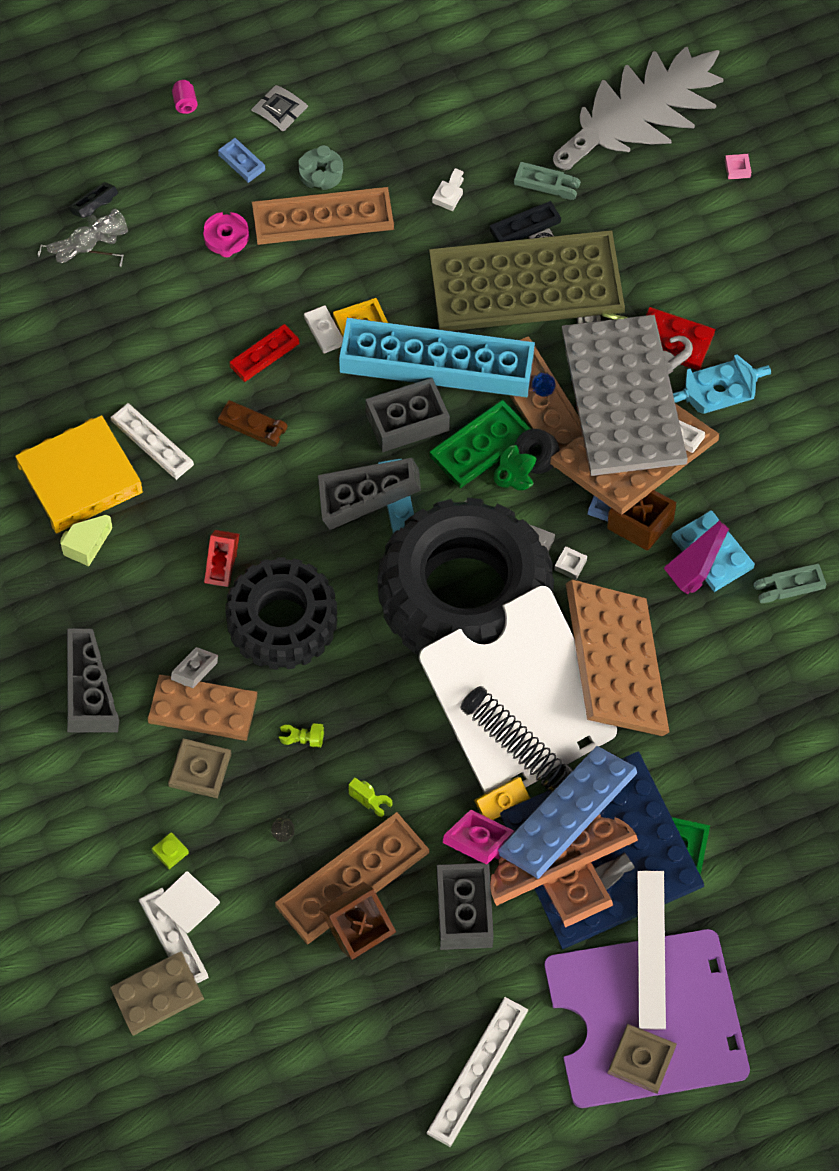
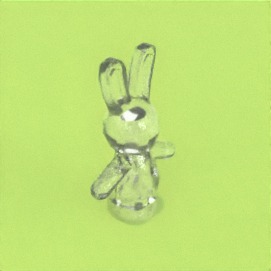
M113 209L111 214L100 217L98 220L96 216L91 215L88 217V227H79L72 232L70 238L48 244L46 246L47 251L56 254L57 262L65 263L78 253L89 252L98 241L114 244L118 235L128 232L126 221L117 209Z

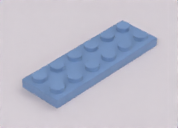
M596 746L498 849L499 855L539 879L637 774L636 767Z

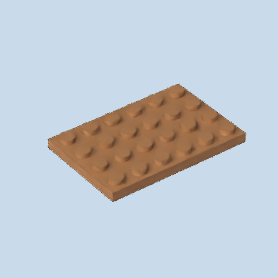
M675 404L680 421L705 432V438L693 453L686 450L688 464L719 440V433ZM583 434L551 457L550 463L621 515L687 465L591 476Z
M576 580L566 583L587 720L659 736L668 734L669 727L647 599Z

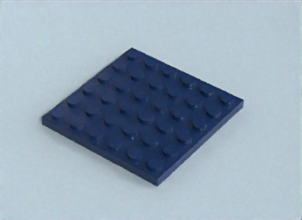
M639 751L622 758V760L636 767L637 774L600 813L601 817L613 820L616 817L624 821L634 830L638 841L591 862L595 869L609 861L616 860L621 853L625 852L635 868L624 873L614 885L606 890L613 906L565 928L544 886L540 885L534 888L562 950L638 917V871H664V905L704 887V882ZM546 791L503 810L500 813V817L505 827L515 832L549 797L552 791Z

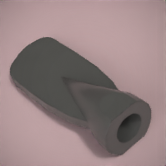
M623 852L616 860L609 861L595 868V871L607 890L624 873L633 870L635 867L626 853Z

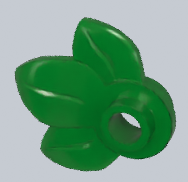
M517 445L508 447L502 453L500 466L494 472L495 483L501 488L513 487L518 491L530 488L534 483L528 474L535 465L536 457L530 454H519ZM507 472V477L502 479L503 473Z

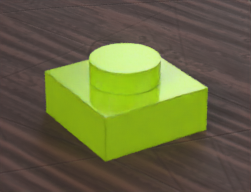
M172 832L152 848V852L169 870L189 854L188 849Z

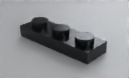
M549 201L490 225V232L496 242L520 240L560 224L561 216L553 203Z

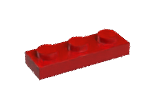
M283 324L230 361V367L246 382L299 345V338Z

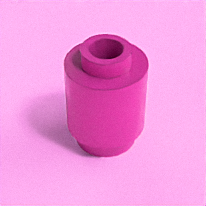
M187 80L177 81L172 89L175 108L179 113L189 114L198 106L194 87Z

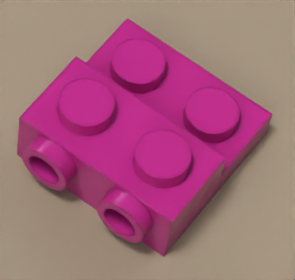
M470 810L444 834L443 843L487 865L493 858L498 860L501 858L498 849L513 835L514 830Z

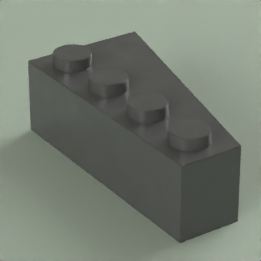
M413 458L318 475L322 520L329 530L421 491L419 468Z
M67 629V732H118L119 717L115 710L114 700L108 686L105 669H103L93 629Z

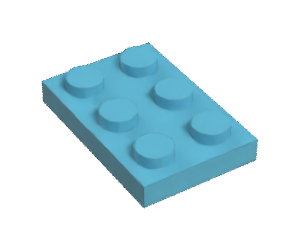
M711 510L672 533V539L683 552L715 525L719 519ZM729 531L705 579L714 592L754 569L755 565Z

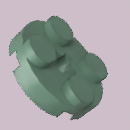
M322 145L312 149L299 159V177L309 188L321 187V190L331 189L339 184L342 179L343 161L328 146ZM319 166L325 167V171H317L316 169Z

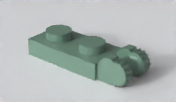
M520 162L514 179V185L559 195L564 199L570 200L576 198L577 192L574 189L579 188L581 183L578 178L566 175L564 172Z
M819 563L775 573L770 577L758 579L753 583L756 590L767 589L774 585L775 590L758 596L760 603L773 602L776 599L780 600L822 590L827 585Z

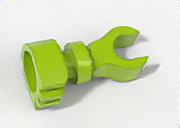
M313 723L311 731L304 728L300 731L291 725L280 727L282 732L291 733L288 737H279L280 742L285 745L299 741L302 744H306L308 741L311 747H322L324 737L323 724Z

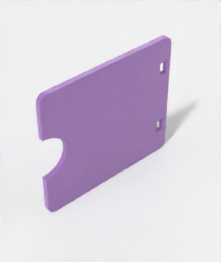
M706 929L665 936L666 1030H644L677 1043L658 1094L608 1074L626 1025L629 1024L639 1028L638 941L556 954L546 959L544 968L552 1007L565 1008L575 1012L582 1018L587 1028V1038L583 1046L575 1053L563 1057L571 1098L575 1106L587 1108L739 1082L748 1077L750 1066L719 937L713 930ZM716 958L719 972L711 973L708 960ZM735 1035L738 1050L730 1051L726 1037Z

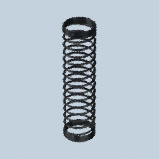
M484 686L475 688L460 706L462 712L466 715L472 714L485 697L489 695L490 700L483 704L473 715L472 721H475L482 716L492 701H496V705L479 720L478 726H482L488 721L484 727V732H487L498 722L504 712H508L507 717L502 719L491 730L489 737H493L500 732L508 719L513 717V722L497 735L495 743L504 739L501 748H505L510 744L507 753H511L517 748L513 754V759L522 755L518 764L526 762L524 770L532 767L530 775L538 772L536 780L544 777L541 786H545L547 791L553 792L572 772V769L567 764H562V759L556 758V753H551L550 748H545V744L539 742L538 737H533V732H527V726H522L519 720L516 721L515 715H510L509 710H504L503 704L498 705V699H492V694L487 693V689ZM501 706V712L491 718L497 707ZM484 708V710L475 718V716ZM490 713V715L481 723V721ZM497 717L493 724L490 727H488V725ZM501 723H503V724L501 725V727H500L494 734H492V733L495 731V729H496ZM519 723V727L508 735L514 724ZM525 728V733L515 739L520 729ZM506 729H508V731L498 740V738L501 736V734H502ZM529 733H530V734H531V738H529L528 740H526L524 743L521 744V742L524 740L526 734H529ZM514 734V736L510 739V741L507 742V743L504 745V743L508 740V738H509L511 735ZM521 738L518 744L512 750H510V748ZM532 739H537L536 744L527 749ZM527 743L525 748L517 756H515L516 753ZM539 744H542V749L537 751L534 755H532L536 750L537 746ZM532 748H534V749L531 751V753H530L523 761H521V760L523 759V757H524ZM547 749L549 751L548 754L538 761L543 751ZM537 754H539L538 757L533 761V763H531V764L527 767V765L529 764V762H530ZM554 755V759L544 766L549 756ZM542 760H544V762L540 765V767L533 772V770L535 769V767H536ZM559 760L560 765L551 770L555 761ZM550 765V767L548 768V770H547L541 777H539V775L541 774V772H542L547 766ZM553 771H555V772L549 777V779L547 780V782L544 783V781L547 779V777H548Z

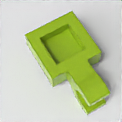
M357 778L350 782L349 795L366 808L373 809L376 815L384 816V810L379 807L380 804L392 806L391 798L386 795L376 796L373 787L368 782H361Z

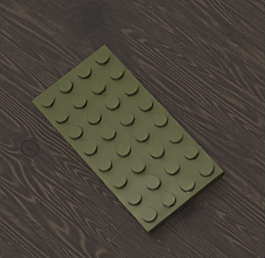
M612 230L429 249L439 330L455 331L598 316L603 313H625Z

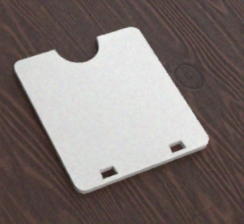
M538 586L502 605L505 612V626L501 635L495 641L489 644H477L468 639L461 629H457L425 646L419 652V661L484 794L505 784L520 773L526 778V780L522 781L526 788L538 781L536 780L538 772L530 775L532 767L524 770L526 762L518 764L522 755L513 759V754L517 748L511 753H507L510 744L505 748H501L504 739L495 743L497 735L513 722V717L508 719L500 732L493 737H489L491 730L502 719L507 717L508 712H504L498 722L487 732H484V727L488 721L484 725L478 726L479 720L496 705V701L490 703L481 717L472 721L475 712L490 700L489 695L485 697L472 714L466 715L460 709L462 702L479 686H484L487 689V693L492 694V699H498V705L503 704L504 710H509L510 715H515L516 721L519 720L522 726H527V732H533V737H538L539 742L545 744V748L548 747L551 753H556V758L562 759V764L571 763L592 751L596 746H601L612 740L617 734L616 726L587 720L575 639L552 591L546 586ZM501 706L497 707L491 718L501 712ZM484 708L475 716V718L484 710ZM490 713L481 721V723L490 715ZM497 717L488 725V727H490L493 724ZM501 723L492 734H494L503 723ZM515 723L508 735L517 729L520 724ZM525 728L520 729L515 739L525 733ZM506 729V730L501 734V736L498 738V740L508 731V729ZM529 733V734H526V736H525L524 740L521 742V744L524 743V742H525L526 740H528L529 738H531V734H530V733ZM514 734L511 735V736L508 738V740L504 743V745H505L507 742L510 741V739L514 736ZM588 736L592 743L580 749L577 742ZM521 738L510 748V750H512L518 744ZM532 739L527 749L536 744L537 739ZM527 743L516 753L515 756H517L525 748ZM539 744L532 755L541 750L543 745ZM532 748V749L523 757V759H522L521 761H523V760L531 753V751H532L534 748ZM547 749L543 751L538 761L548 754L549 751ZM537 754V755L529 762V764L527 765V767H528L531 763H533V761L538 757L539 754ZM554 755L549 756L544 766L554 759ZM542 760V761L535 767V769L533 770V772L540 767V765L544 762V760ZM559 760L555 761L551 770L560 765ZM550 765L547 766V767L541 772V774L539 775V777H541V776L548 770V768L550 767Z

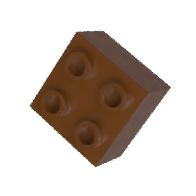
M652 490L646 497L622 515L611 507L608 515L607 529L648 551L674 521L676 502Z
M365 882L358 884L320 908L341 951L352 960L396 933L376 892Z

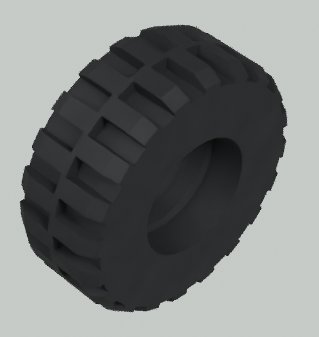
M277 557V560L271 561L269 559L262 560L260 564L256 566L251 565L245 569V574L239 575L234 580V587L230 588L227 594L228 602L225 604V612L231 641L235 647L240 648V653L246 659L251 657L256 665H268L269 669L278 670L279 667L294 669L295 665H306L311 662V658L314 656L319 657L325 651L324 645H330L333 640V632L337 628V601L335 600L334 589L328 584V579L323 573L318 574L316 567L311 564L305 565L302 563V560L295 558L293 560H285V557ZM276 600L293 601L305 610V614L298 622L287 627L270 626L258 616L265 605Z

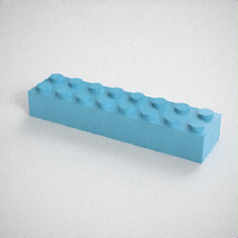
M347 318L339 357L340 373L414 383L433 378L437 386L528 397L535 342Z

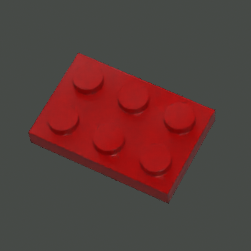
M649 307L646 316L655 315L663 351H667L673 356L678 355L685 349V345L680 341L670 343L669 340L674 336L688 338L693 346L692 354L680 365L699 371L714 337L715 329Z

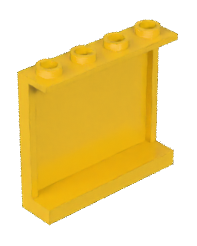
M102 415L97 418L88 419L78 427L69 428L63 434L54 438H48L33 448L24 449L15 456L19 470L22 469L49 516L52 528L56 534L72 527L73 524L82 522L143 493L138 475Z

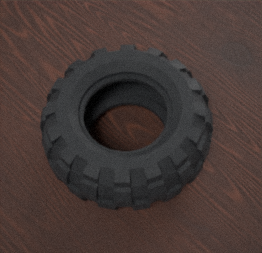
M467 498V502L453 503L452 499L435 503L433 508L428 511L422 509L405 521L404 528L401 527L400 530H396L387 542L378 570L379 603L382 606L384 619L390 630L394 634L398 633L399 637L402 638V644L416 655H419L420 650L457 629H461L468 639L477 644H489L495 641L504 629L505 612L502 605L538 586L548 587L553 594V564L548 549L539 542L537 532L523 519L519 521L515 518V513L498 503L495 507L486 505L483 499ZM470 558L482 561L494 568L503 579L505 587L501 594L492 602L477 608L463 609L450 606L439 600L431 592L426 581L430 574L441 564L454 559Z

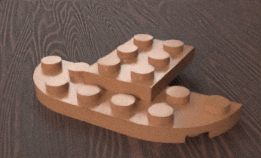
M599 814L539 879L501 857L498 861L499 865L495 873L492 874L490 881L494 902L497 906L543 885L565 928L613 906L612 900L591 862L638 841L637 835L624 821L616 817L614 820L604 818Z

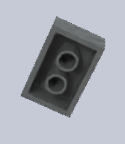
M433 378L365 399L366 416L382 452L449 431L450 416Z
M484 863L437 865L440 950L493 948L494 936L489 863L487 865Z

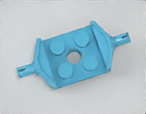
M734 355L733 361L696 372L687 369L685 389L673 393L674 401L679 402L686 399L697 412L705 414L752 400L755 396L757 379L771 375V369L769 365L757 369L752 368L739 355ZM722 385L726 390L718 392L713 387Z

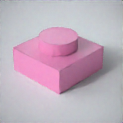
M748 154L725 156L728 179L751 177Z

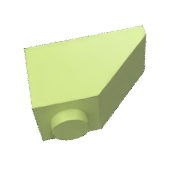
M103 515L73 524L68 532H64L60 540L63 555L86 566H90L112 530L111 517Z

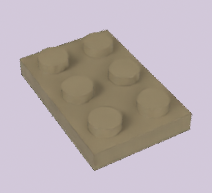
M182 951L110 987L133 1036L204 1000Z

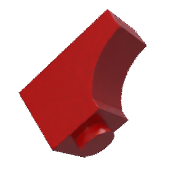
M215 530L211 534L204 583L229 587L233 565L237 557L240 534Z

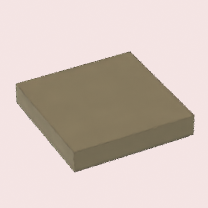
M183 738L168 782L169 787L218 799L232 754L231 750Z
M627 1024L608 1074L658 1094L677 1043Z

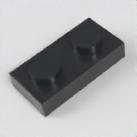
M103 182L69 205L72 214L81 218L89 217L95 212V209L110 203L113 197L119 193L114 185Z

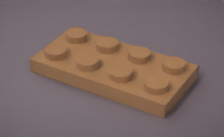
M159 674L148 723L247 741L257 700V692L199 682L194 688L172 681L171 676Z

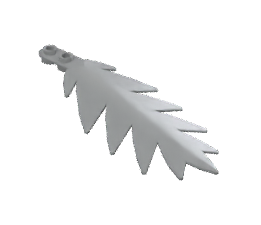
M684 47L675 57L668 71L665 69L657 52L653 51L647 65L644 84L629 65H625L620 88L621 99L609 84L602 80L596 93L592 117L587 109L582 107L580 113L582 130L555 152L553 156L555 166L560 170L571 169L575 163L598 144L607 149L630 152V148L619 141L643 144H671V139L647 122L679 128H695L692 122L669 106L692 109L716 108V104L688 89L711 87L723 82V78L708 72L714 65L719 55V50L692 58L688 47ZM580 142H584V143H585V144L582 145V146L577 145V144L580 143ZM562 157H568L566 160L560 159Z

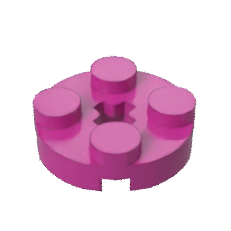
M223 212L212 215L204 225L203 237L205 244L211 251L220 254L222 257H230L232 254L241 251L249 241L246 220L239 214L230 212V215H223ZM222 231H231L229 236H222Z

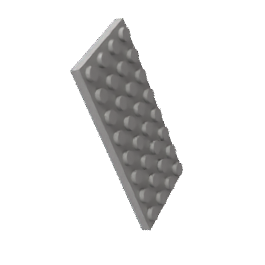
M655 315L562 326V335L591 476L687 464L688 458Z

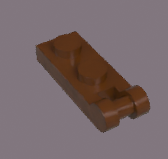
M231 400L227 402L218 417V423L272 447L278 445L280 435L284 434L288 428V425L282 420H274Z

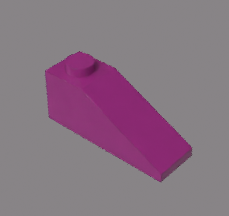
M720 520L664 567V570L680 590L686 594L697 591L710 572L729 530Z

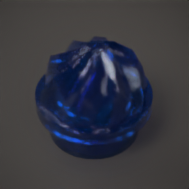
M540 372L538 375H535L532 381L533 390L542 397L551 395L556 386L555 379L548 372Z

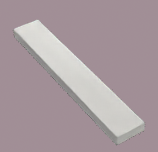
M638 871L639 1029L666 1030L664 871Z
M504 997L428 1129L427 1135L449 1147L452 1146L528 1012L527 1008Z

